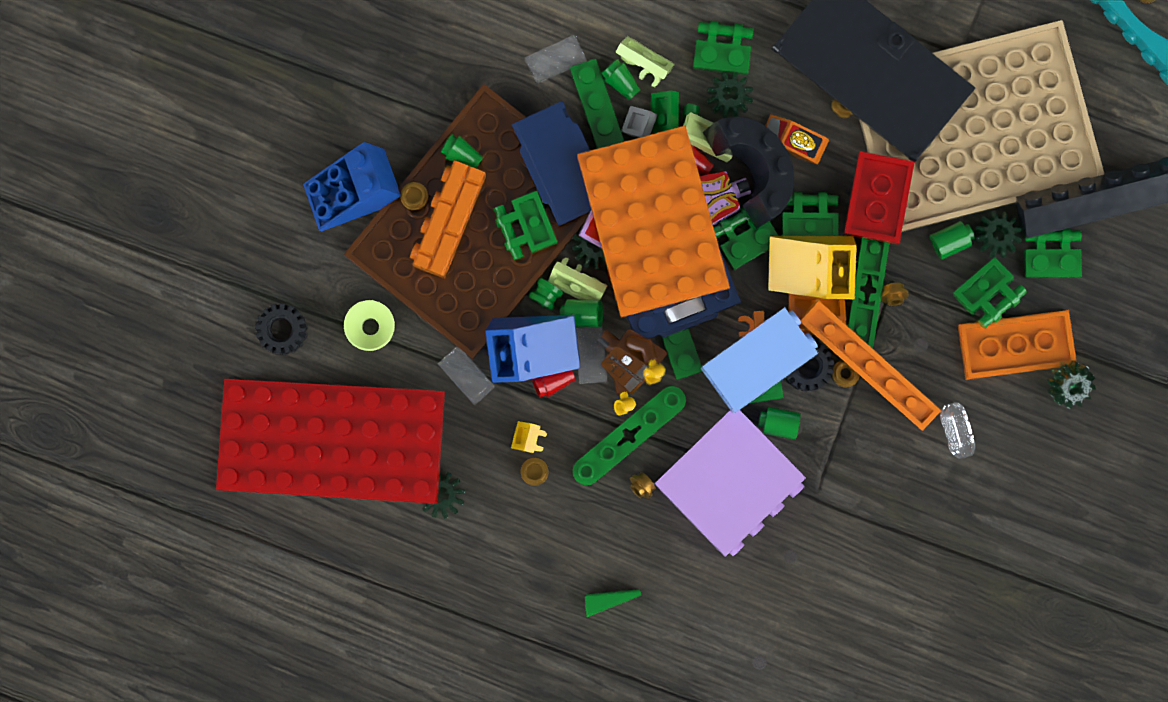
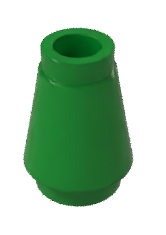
M618 59L601 73L605 77L604 81L628 100L641 90L624 62L621 63Z
M451 134L440 153L445 155V159L453 162L458 161L473 168H477L483 159V156L460 135L457 137Z

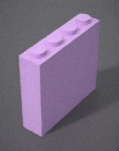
M730 410L654 485L723 556L729 553L734 556L744 546L741 541L748 534L753 537L765 526L761 522L769 514L774 517L784 507L782 501L788 495L793 498L805 487L801 482L806 477L740 410L734 414Z

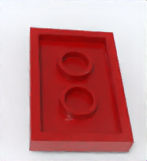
M859 152L844 229L845 235L900 244L914 161Z

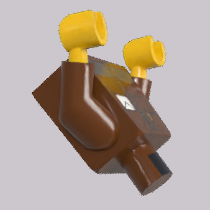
M606 329L596 343L609 352L601 362V365L612 376L617 396L621 398L615 401L614 410L617 415H624L632 411L636 406L635 400L632 397H628V394L633 395L645 381L648 384H654L661 380L660 376H663L665 369L660 363L668 352L654 344L651 339L643 337L633 330L628 329L618 339Z

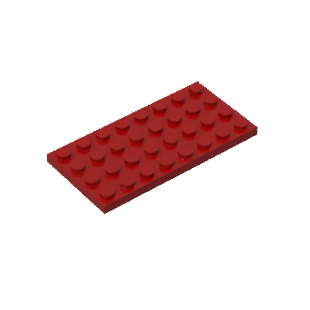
M224 379L216 490L437 504L445 392Z

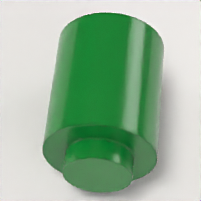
M961 221L930 235L931 244L940 260L971 247V240L975 239L969 224L964 225Z
M567 299L565 305L561 306L560 315H574L576 327L600 328L604 316L603 303L601 300Z
M767 407L766 412L761 411L758 427L763 428V434L796 440L801 413Z

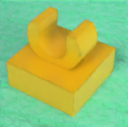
M518 421L511 448L530 453L543 451V447L537 446L536 442L538 436L546 437L547 433L540 430L538 425Z

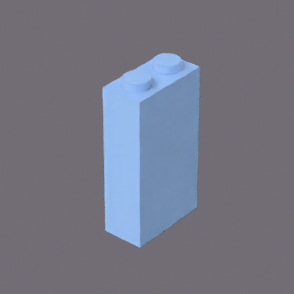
M783 308L701 367L703 373L733 414L818 354L815 350L818 347L817 343L809 333L804 335L799 328L801 322L792 310L788 312L786 308Z

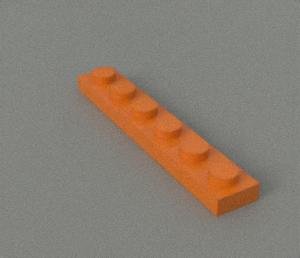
M818 299L800 317V322L919 429L923 431L941 412L938 406Z

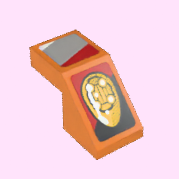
M770 115L765 125L778 136L790 154L797 159L818 165L829 142L828 138L796 122Z

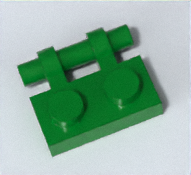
M710 20V23L699 22L698 33H707L708 41H696L693 69L748 76L751 46L741 45V38L752 39L754 28L743 27V24L735 23L734 26L723 25L713 20ZM717 35L733 37L732 44L716 42Z
M537 191L512 200L514 212L507 214L504 205L493 209L497 217L495 219L498 228H501L506 240L504 243L507 251H510L513 260L524 257L520 247L527 243L531 253L558 244ZM519 220L524 235L516 237L511 223Z
M793 192L787 204L793 205V213H782V236H838V213H827V206H838V195H827V192H818V195H802V192ZM802 206H818V213H802Z
M744 207L740 209L738 214L729 219H722L718 222L719 225L714 227L716 239L724 234L728 239V242L721 245L720 249L733 271L769 250L770 236H778L770 221L756 229ZM746 222L750 229L736 236L733 229Z
M1067 228L1031 238H1026L1024 234L1025 241H1035V249L1024 250V278H1081V249H1070L1071 241H1081V230ZM1060 241V249H1045V242Z
M994 257L953 292V296L971 315H974L981 308L985 315L978 322L986 329L991 323L996 324L1002 318L1001 315L1011 306H1017L1021 302L1020 298L1027 291L1022 285L1017 286L1014 290L1008 286L1014 280V276ZM1000 293L1004 299L993 306L989 301Z

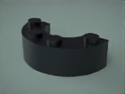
M744 117L723 118L704 130L703 134L715 156L723 154L735 156L742 160L750 169L754 179V190L750 199L743 206L755 228L761 227L779 215L787 206L792 196L794 169L788 151L778 136L763 124Z

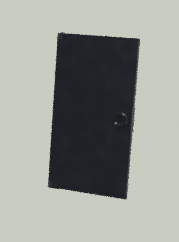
M811 0L772 47L774 52L788 61L910 161L914 162L919 160V157L976 89V87L867 0Z

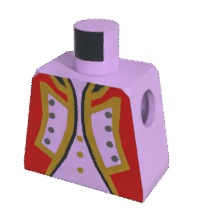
M727 172L700 176L713 226L722 219L738 212L740 205L737 198L751 193L746 178L731 183Z

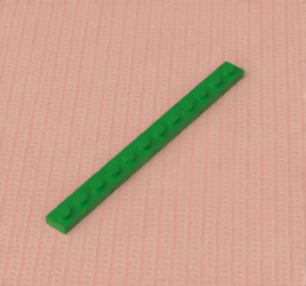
M596 59L570 67V72L597 149L624 142ZM689 328L667 337H662L676 381L703 372Z

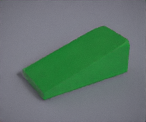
M634 589L586 594L587 617L639 597L641 596V590Z

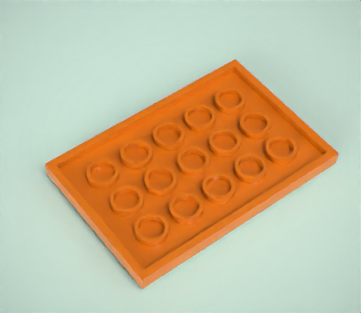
M686 126L577 154L621 318L730 288Z

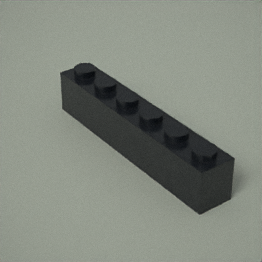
M1164 157L1159 161L1137 164L1128 169L1109 171L1104 175L1092 178L1086 177L1069 184H1058L1049 189L1030 191L1025 195L1017 196L1016 205L1019 226L1026 238H1031L1168 203V157Z

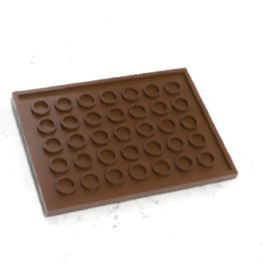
M485 84L481 86L399 186L401 193L406 184L411 182L421 183L428 191L426 205L419 210H410L403 205L401 198L398 197L376 214L344 253V256L473 360L487 344L486 329L492 318L509 317L584 225L590 214L588 212L558 226L549 205L543 203L541 199L558 244L531 253L527 243L520 247L524 257L513 260L510 251H507L504 243L506 240L501 228H498L495 219L497 217L493 209L504 205L507 214L514 212L512 200L535 191L538 192L521 156V144L512 127L513 123L526 117ZM454 134L457 137L460 135L483 156L476 169L485 172L486 178L445 278H441L414 267V259H411L410 255L415 243L421 244L424 233L420 231L425 218H431L435 208L431 207V203L436 191L442 192L445 182L441 181L447 165L452 167L453 161L445 159V155L440 153L449 136ZM519 220L511 223L516 237L524 235Z

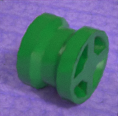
M540 278L537 282L538 287L536 291L531 292L529 298L547 310L552 311L555 307V300L562 296L563 291Z

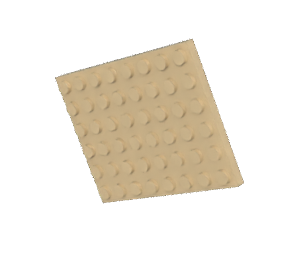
M1063 20L933 53L976 87V89L919 157V160L914 163L902 232L1016 203L1017 196L1025 195L1030 191H1041L1058 184L1065 185L1079 181L1082 178L1104 175ZM860 120L868 153L909 160Z

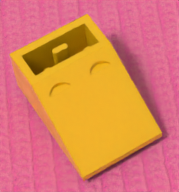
M770 236L769 291L823 299L855 298L856 243L853 236Z

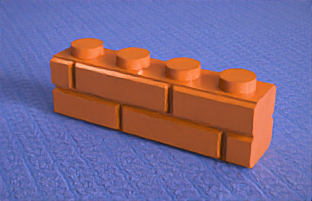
M454 161L452 167L446 166L441 181L445 182L442 192L436 191L431 203V207L435 208L431 218H425L420 231L424 233L421 244L415 243L410 258L414 259V267L441 278L446 277L486 178L485 172L458 161Z

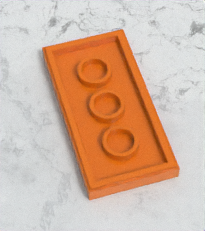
M1069 310L1000 319L996 324L991 323L986 329L979 322L958 325L965 380L1077 365Z

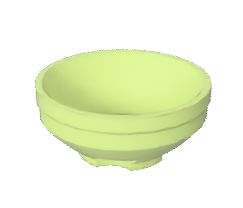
M365 300L355 304L348 311L344 320L346 337L353 346L364 351H374L384 347L391 340L395 330V321L390 310L382 303L374 300ZM368 319H375L379 324V330L374 335H367L363 331V324Z

